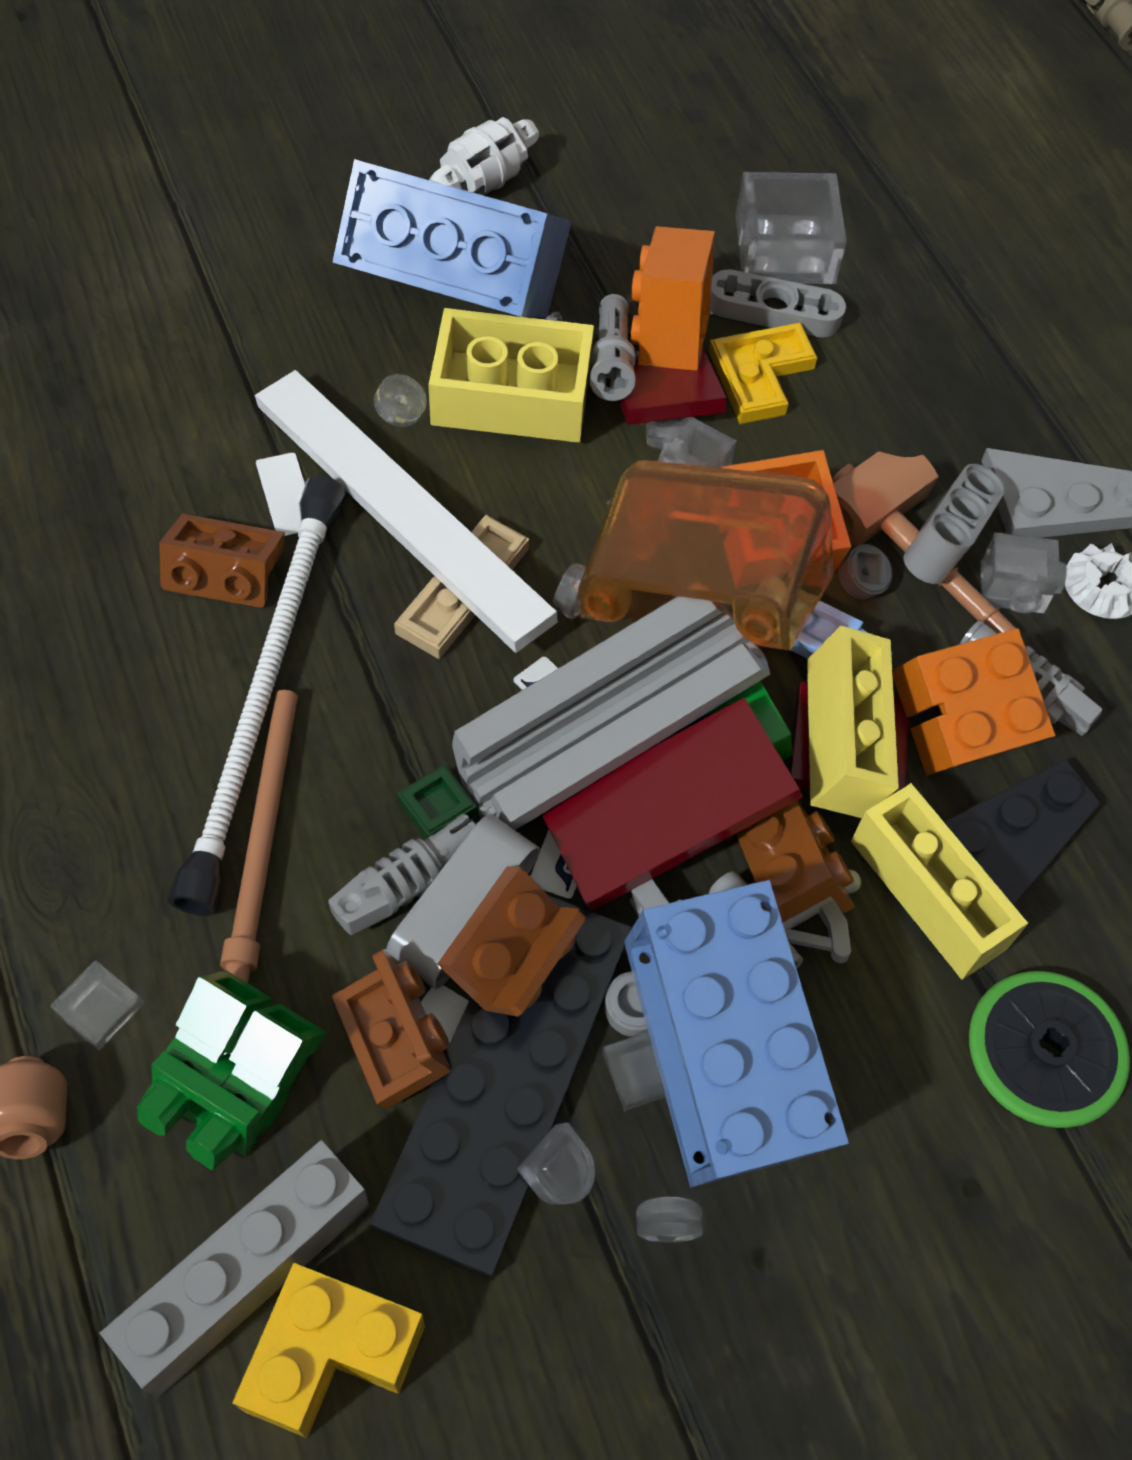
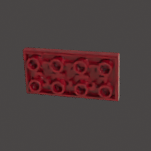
M744 697L644 751L544 812L542 816L585 904L592 912L803 797L798 785Z

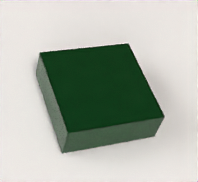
M445 764L397 792L398 803L425 839L446 827L462 814L467 815L469 820L477 815L476 804Z

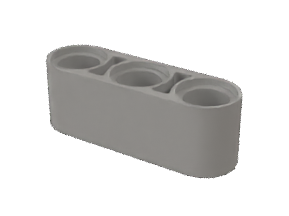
M969 464L962 470L905 551L903 557L905 565L915 577L930 584L941 583L973 545L1005 492L1004 483L996 473L979 464Z
M490 813L484 816L471 830L397 927L387 944L386 951L400 963L408 960L416 969L421 980L431 988L438 989L450 979V976L437 965L439 960L507 866L521 867L529 874L538 859L540 847Z

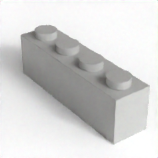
M320 1140L99 1334L141 1389L158 1399L284 1285L293 1263L304 1267L370 1207L365 1189L327 1145Z

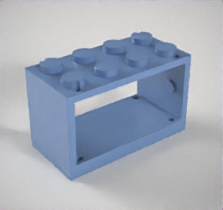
M354 159L332 262L516 316L547 318L572 221Z
M770 880L644 909L625 939L624 944L690 1188L808 1157L849 1144ZM761 905H765L768 911H764ZM642 954L649 957L650 962L648 964L640 962L639 957ZM825 1114L831 1118L830 1125L824 1119ZM695 1152L703 1154L704 1160L701 1164L694 1161L693 1156Z

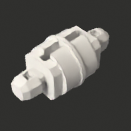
M504 117L497 121L488 120L477 127H472L464 131L461 137L450 142L447 153L440 159L441 168L434 172L429 180L484 196L492 190L503 187L506 181L518 175L520 165L528 159L527 149L537 141L539 131L531 120L522 119L511 124Z

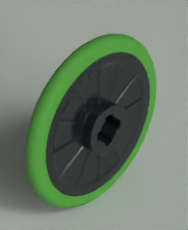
M1028 971L1014 974L993 985L982 996L972 1015L969 1029V1047L976 1072L989 1093L1016 1116L1046 1127L1070 1128L1081 1126L1107 1113L1124 1091L1130 1070V1053L1125 1032L1109 1005L1097 993L1081 982L1062 974L1047 971ZM1042 1038H1045L1046 1042L1050 1043L1053 1047H1057L1059 1054L1056 1057H1053V1054L1045 1048H1041L1039 1042Z

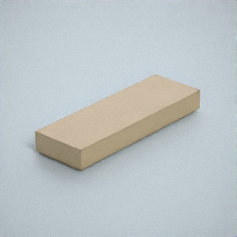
M485 515L471 532L511 570L529 550V538L488 515ZM434 576L394 623L395 634L440 660L474 618L475 614Z

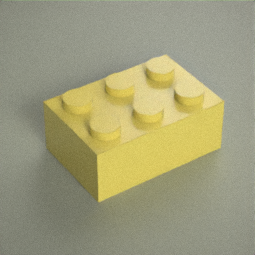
M444 308L429 380L430 424L433 426L580 443L591 368L594 325Z

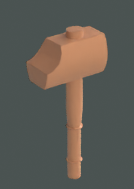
M878 451L856 468L851 464H847L835 474L832 481L834 482L833 485L852 546L857 547L864 544L883 530L904 552L907 550L919 530L903 514L929 496L939 477L923 454L915 457H900ZM958 567L954 568L946 579L939 583L938 586H943L977 621L981 619L996 633L1016 629L999 612L1000 608H995L958 572Z

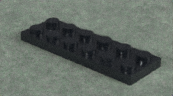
M551 896L549 897L559 907L578 908L586 916L585 922L575 935L576 939L573 947L564 957L558 960L542 984V991L538 999L529 1008L525 1009L520 1016L485 1011L474 999L470 998L450 1042V1047L445 1054L452 1072L432 1083L370 1222L371 1229L490 1280L493 1279L605 1000L607 989L613 980L625 950L624 941L632 929L630 926Z

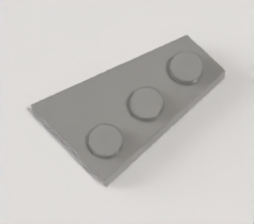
M986 448L981 460L982 464L996 473L1005 486L1004 495L997 504L1009 541L1132 528V471Z

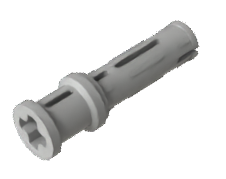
M610 294L601 300V307L598 310L600 315L599 340L591 350V364L593 368L590 373V385L598 397L604 400L617 401L631 394L635 387L636 374L633 367L635 365L636 353L633 345L628 341V301L619 294ZM615 312H618L619 316L615 317ZM606 378L611 379L610 387L606 385Z

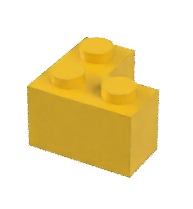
M293 1263L232 1403L247 1414L308 1438L336 1369L399 1394L425 1328L423 1316L419 1312Z

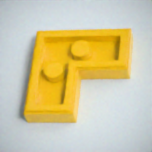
M801 322L710 340L708 350L739 424L786 415L789 403L777 377L813 370L817 361V356Z

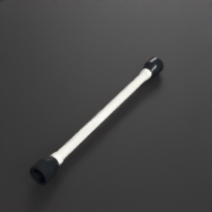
M313 476L305 484L299 502L301 524L298 530V544L294 551L275 609L276 611L258 661L259 664L256 667L257 670L254 673L255 676L252 679L253 682L250 685L251 688L242 710L243 713L240 716L241 719L238 722L239 725L236 728L237 731L232 740L233 744L230 746L224 770L217 786L218 789L215 792L216 795L213 798L214 802L211 804L209 816L204 826L205 829L202 832L203 835L197 839L193 853L176 872L167 899L171 906L182 912L197 916H210L215 913L223 888L221 861L225 852L223 842L226 839L225 834L228 832L232 814L237 804L236 801L241 792L240 788L245 779L244 775L247 773L251 755L255 748L259 730L263 723L267 705L275 685L274 682L277 679L276 676L278 675V670L280 669V664L292 632L293 623L301 604L319 544L323 542L326 531L339 518L346 497L344 487L332 478Z

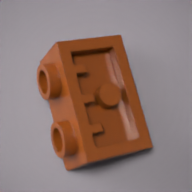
M182 513L159 542L161 588L166 591L262 608L268 601V575L284 552L285 532Z
M507 866L437 965L485 1011L520 1016L525 1009L529 1008L538 999L542 991V984L558 960L564 957L573 947L576 939L575 935L585 922L586 916L578 908L559 907L521 867Z

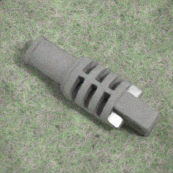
M979 619L969 629L960 644L998 633ZM1030 646L1025 647L1050 722L1055 724L1059 721L1083 736L1098 720L1103 709L1083 693L1085 688L1069 674L1065 675L1062 673L1058 666L1051 665L1048 659L1036 654L1035 650Z
M462 814L425 840L420 838L416 840L410 839L403 844L402 849H395L389 853L388 858L383 857L375 862L374 867L369 866L331 897L328 902L333 916L344 930L353 935L399 911L400 906H406L411 903L413 897L423 895L476 824L473 821L468 823L469 817Z

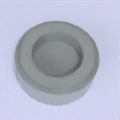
M632 972L624 973L615 978L607 989L604 1002L605 1015L610 1025L619 1033L630 1037L645 1036L649 1033Z

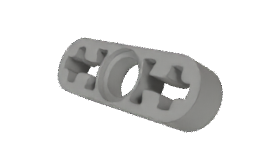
M722 270L712 276L710 311L719 317L771 328L801 322L806 335L822 338L836 334L841 327L846 303L842 296L833 290L736 270ZM725 292L734 293V296H727L724 294ZM750 296H755L754 302L749 301ZM778 298L784 301L788 307L773 309L767 306L764 300ZM797 305L803 306L801 311L796 310ZM824 311L826 315L818 314V312Z

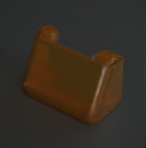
M650 460L636 461L626 469L616 484L578 586L581 618L603 622H616L622 619L632 606V590L732 604L736 628L744 638L760 646L791 650L834 576L829 496L820 484L805 477Z

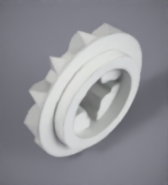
M1111 543L1103 549H1098L1093 544H1090L1082 552L1074 553L1064 571V584L1069 596L1083 610L1098 617L1118 619L1132 615V552L1125 555L1115 552ZM1108 572L1116 574L1117 579L1109 585L1105 584L1102 589L1098 587L1102 576L1107 575Z

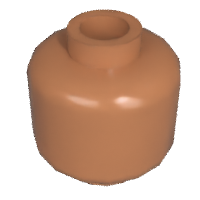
M20 1056L0 1065V1156L17 1160L36 1157L42 1154L47 1147L57 1142L65 1131L68 1093L67 1080L57 1068L45 1063L40 1058Z

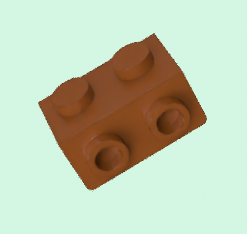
M797 800L736 833L755 882L770 880L782 923L830 896L844 913L855 907L846 889V886L854 883V879L839 853L834 851L830 854L827 845L834 842L835 839L818 811L809 815Z
M382 949L372 955L377 970L333 994L332 998L376 1104L384 1109H388L451 1073L452 1070L443 1053V1050L450 1047L448 1037L438 1019L432 1013L426 1015L420 1002L419 996L425 993V987L419 974L408 960L400 963L386 950Z

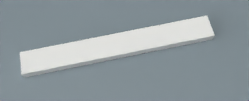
M296 370L255 395L258 407L324 471L339 482L346 492L515 653L557 623V611Z

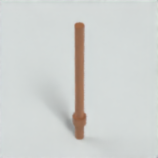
M279 690L275 694L231 938L224 940L220 961L221 968L247 983L250 973H254L257 970L261 945L256 942V935L298 695L290 690Z

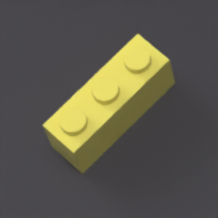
M840 625L807 659L810 806L862 818L865 811L899 789L891 640Z
M912 783L865 811L851 840L852 844L961 980L1008 950L1027 926L1028 922Z

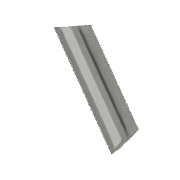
M697 584L454 732L452 748L462 787L476 804L481 819L491 813L516 830L770 675L767 659L748 635L740 621L709 589Z

